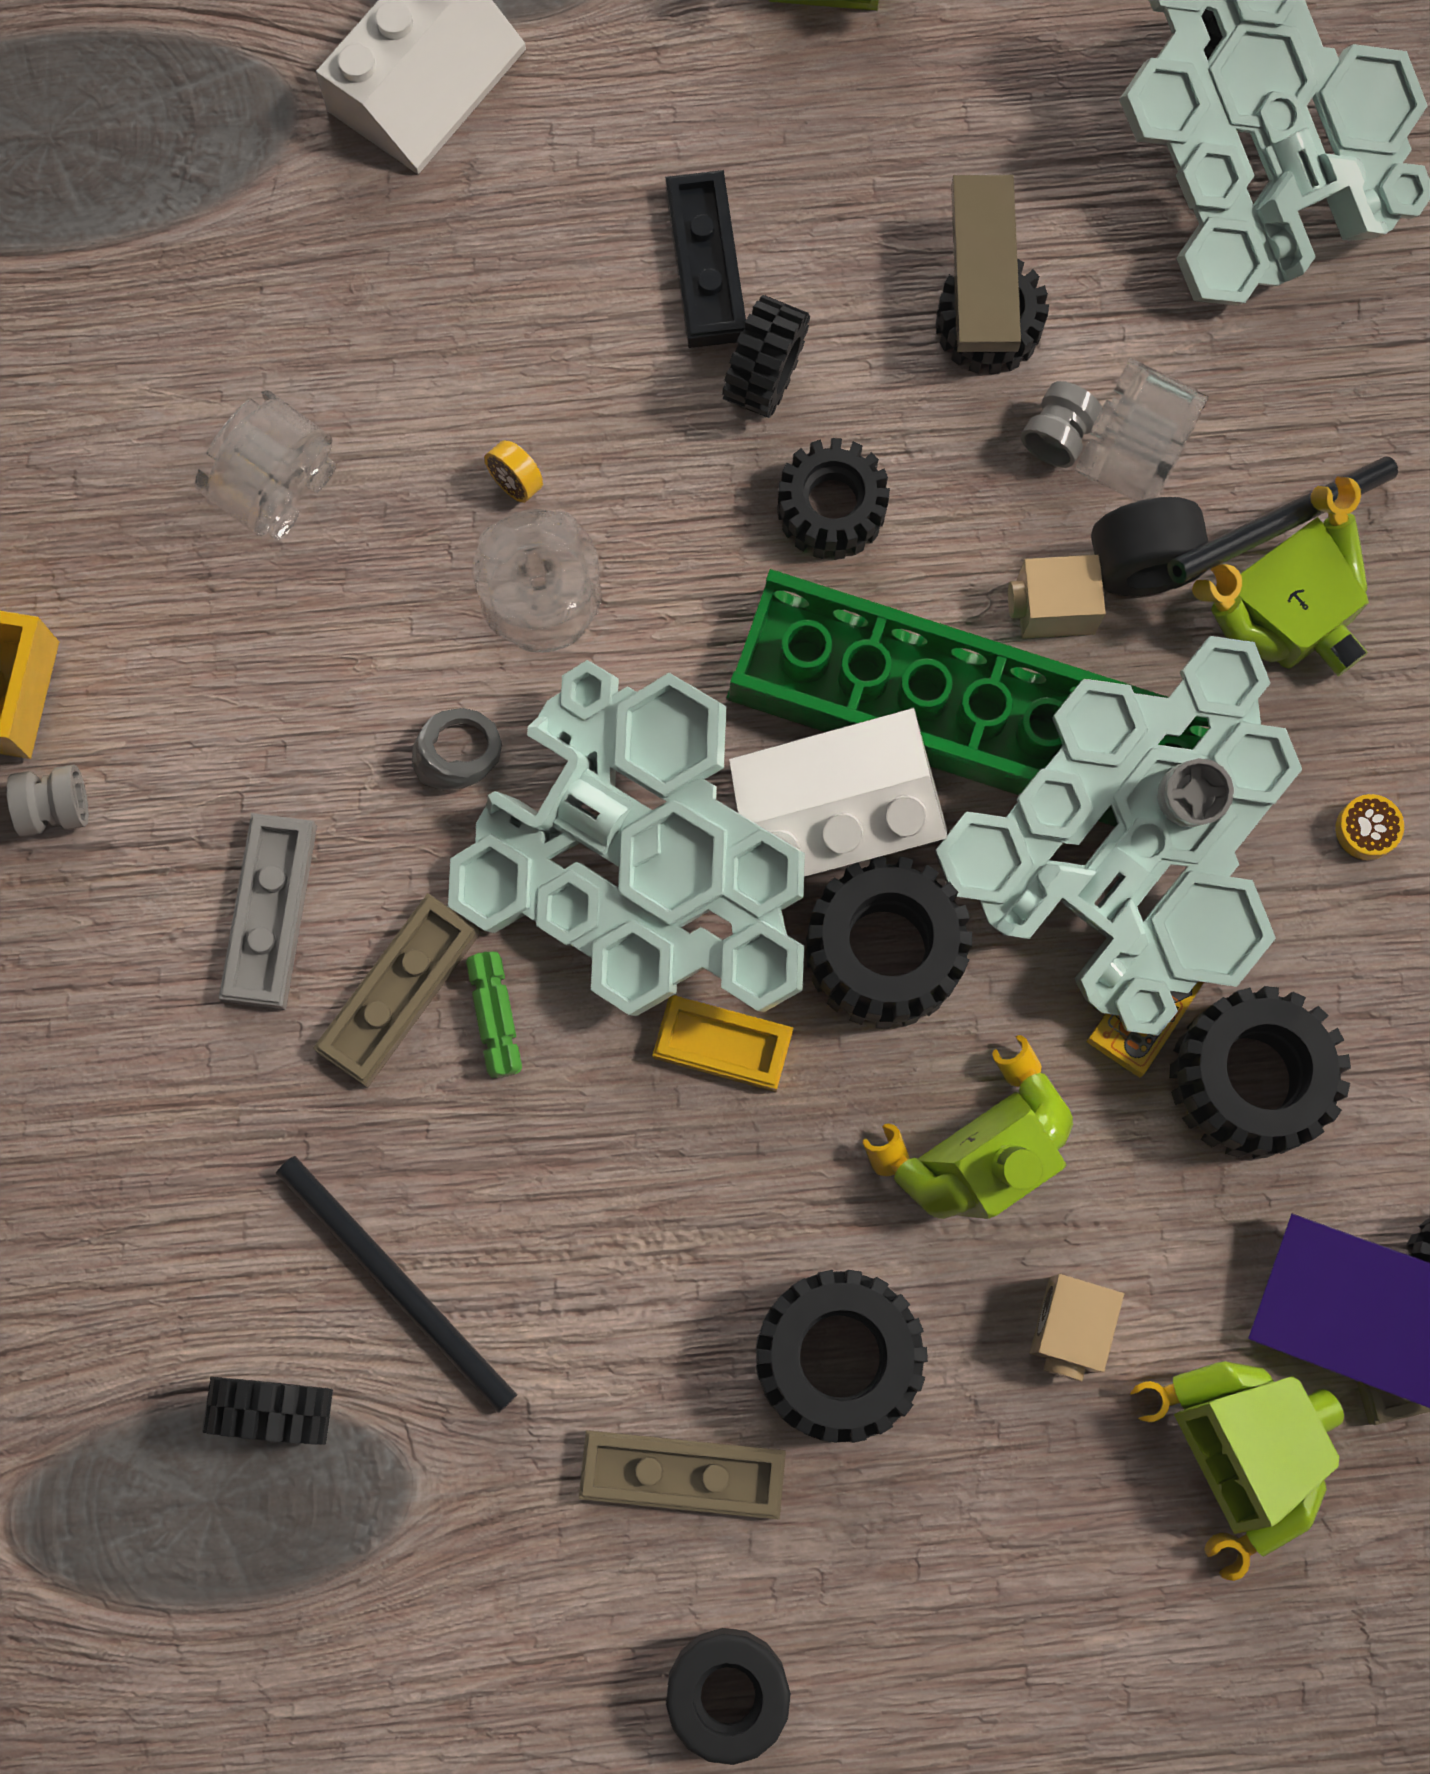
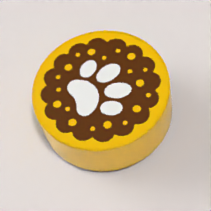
M502 440L484 456L485 465L495 482L513 499L525 503L542 488L543 478L539 468L533 459L517 444Z
M1375 794L1362 795L1353 799L1339 813L1335 825L1336 837L1341 847L1351 856L1361 860H1376L1387 855L1400 843L1404 834L1403 816L1398 807L1389 799Z

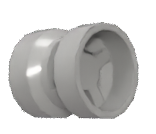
M1056 381L1051 384L1042 399L1041 405L1043 410L1041 414L1030 418L1021 434V440L1028 451L1038 459L1056 467L1068 468L1073 466L1082 451L1083 444L1081 439L1084 434L1094 431L1104 411L1099 401L1087 390L1066 381Z
M1198 758L1179 764L1165 773L1159 783L1157 799L1160 810L1168 820L1178 826L1192 828L1215 822L1225 815L1233 801L1234 787L1230 775L1223 766L1212 760Z
M76 765L55 767L50 775H43L41 779L30 771L14 773L8 776V808L12 823L19 836L41 834L48 823L50 825H59L66 830L86 827L88 824L87 793L81 772Z

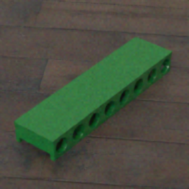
M770 569L736 671L733 672L726 700L823 732L914 708L930 767L1020 795L1039 770L1045 769L1063 746L1052 717L1083 679L1125 685L1130 684ZM785 591H788V592L797 594V595H799V596H801V597L791 595V594H789V593H787V592H785ZM846 611H850V612L856 613V614H858V615H860V616L850 614V613H848V612H846ZM902 629L915 632V633H917V634H919V635L909 633V632L904 631V630H902ZM963 649H968V650L974 651V652L979 653V654L971 653V652L965 651V650H963ZM1022 668L1030 669V670L1036 671V672H1038V673L1030 672V671L1024 670V669H1022ZM1131 685L1133 692L1136 694L1168 698L1167 696ZM1195 716L1179 737L1165 735L1158 745L1192 750L1208 730L1201 727H1209L1207 718ZM1110 805L1098 821L1115 827L1118 823Z

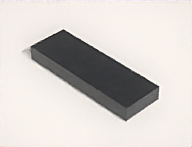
M724 170L665 177V187L688 348L736 343L740 332L743 333L746 316Z

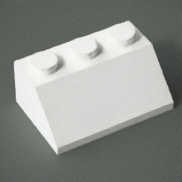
M378 0L316 70V75L327 112L413 172L419 174L523 54L526 46L523 39L493 0Z
M914 708L729 759L738 813L804 852V877L947 839L946 823Z

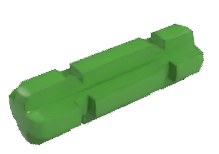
M498 952L478 953L468 957L466 964L471 985L476 986V990L472 991L481 1042L487 1044V1049L483 1051L486 1070L491 1078H504L521 1072L522 1063L519 1047L517 1044H513L512 1039L516 1038L508 990L506 985L501 984V980L505 979L502 959Z

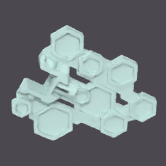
M1149 0L1153 11L1164 12L1172 35L1157 58H1150L1142 64L1119 100L1137 142L1167 145L1178 171L1176 178L1188 207L1194 210L1199 225L1176 258L1194 301L1237 306L1246 303L1257 285L1275 287L1302 276L1316 256L1298 211L1325 198L1342 240L1373 239L1393 230L1400 218L1412 219L1421 214L1430 200L1429 176L1424 165L1403 162L1412 150L1407 136L1428 105L1407 51L1353 44L1343 49L1338 57L1335 48L1323 47L1305 0ZM1205 9L1213 11L1223 36L1208 60L1204 48L1210 41V37L1201 17ZM1311 99L1314 101L1335 155L1326 154L1307 108ZM1237 132L1251 134L1269 182L1254 204L1248 193L1247 186L1255 175Z
M1215 636L1208 637L1180 671L1182 681L1168 698L1136 694L1133 692L1131 685L1083 679L1052 717L1063 746L1045 769H1040L1016 799L1018 803L1006 817L965 812L948 833L947 839H944L935 850L947 883L950 881L958 891L956 897L979 900L988 923L1003 935L1030 939L1059 901L1088 925L1106 937L1105 941L1077 974L1075 981L1087 1002L1101 1013L1119 1015L1126 1031L1159 1036L1178 1012L1170 991L1189 993L1198 981L1237 987L1276 939L1253 880L1230 877L1239 866L1235 851L1302 770L1286 728L1261 725L1258 698L1271 682L1255 642ZM1195 716L1207 718L1209 729L1192 750L1158 745L1165 735L1179 737ZM1198 758L1212 760L1223 766L1230 775L1234 787L1233 801L1225 815L1215 822L1192 828L1178 826L1166 818L1160 810L1157 799L1159 783L1165 773L1179 764ZM1111 805L1118 824L1085 865L1049 860L1062 843L1079 845ZM1170 865L1186 867L1147 917L1142 920L1137 906ZM1117 875L1119 877L1118 881L1098 906L1094 904Z
M586 660L562 675L561 692L547 700L539 716L528 726L527 736L565 758L568 762L538 812L520 800L497 791L488 795L486 807L476 822L475 844L450 858L448 907L484 931L491 933L498 932L526 915L536 922L537 927L549 935L591 957V991L632 1016H638L673 996L677 992L678 983L704 968L721 978L722 989L760 1012H766L803 990L804 945L787 935L781 910L803 898L805 853L716 800L717 786L705 780L724 768L726 706L671 673H667L638 692L628 686L618 692L619 678ZM616 771L665 800L666 803L652 810L616 788ZM584 803L600 814L596 817L583 809L581 805ZM582 843L619 867L618 886L580 862H575L564 869L550 859ZM712 911L731 923L733 935L722 940L702 927L692 933L687 932L681 927Z

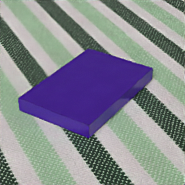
M1291 1213L1248 1339L1430 1408V1263Z

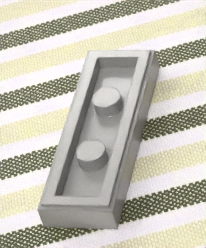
M251 813L219 999L222 1002L286 1010L317 825L314 821Z

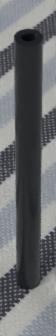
M1385 456L1343 477L1356 481L1362 495L1396 478L1398 466L1394 459ZM1335 481L1325 485V487L1330 488L1333 502H1335L1338 496V488ZM1312 492L1170 560L1167 566L1169 576L1174 582L1183 583L1326 512L1314 508L1311 503Z
M296 1156L288 1159L277 1170L276 1175L498 1414L517 1397L518 1394Z

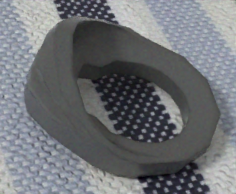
M466 708L441 711L433 715L420 730L412 747V767L418 780L425 786L443 791L466 788L481 781L500 759L502 741L495 723L479 711ZM460 723L469 724L479 729L487 740V750L477 759L468 762L456 760L448 763L437 754L433 744L437 742L441 731L450 725Z

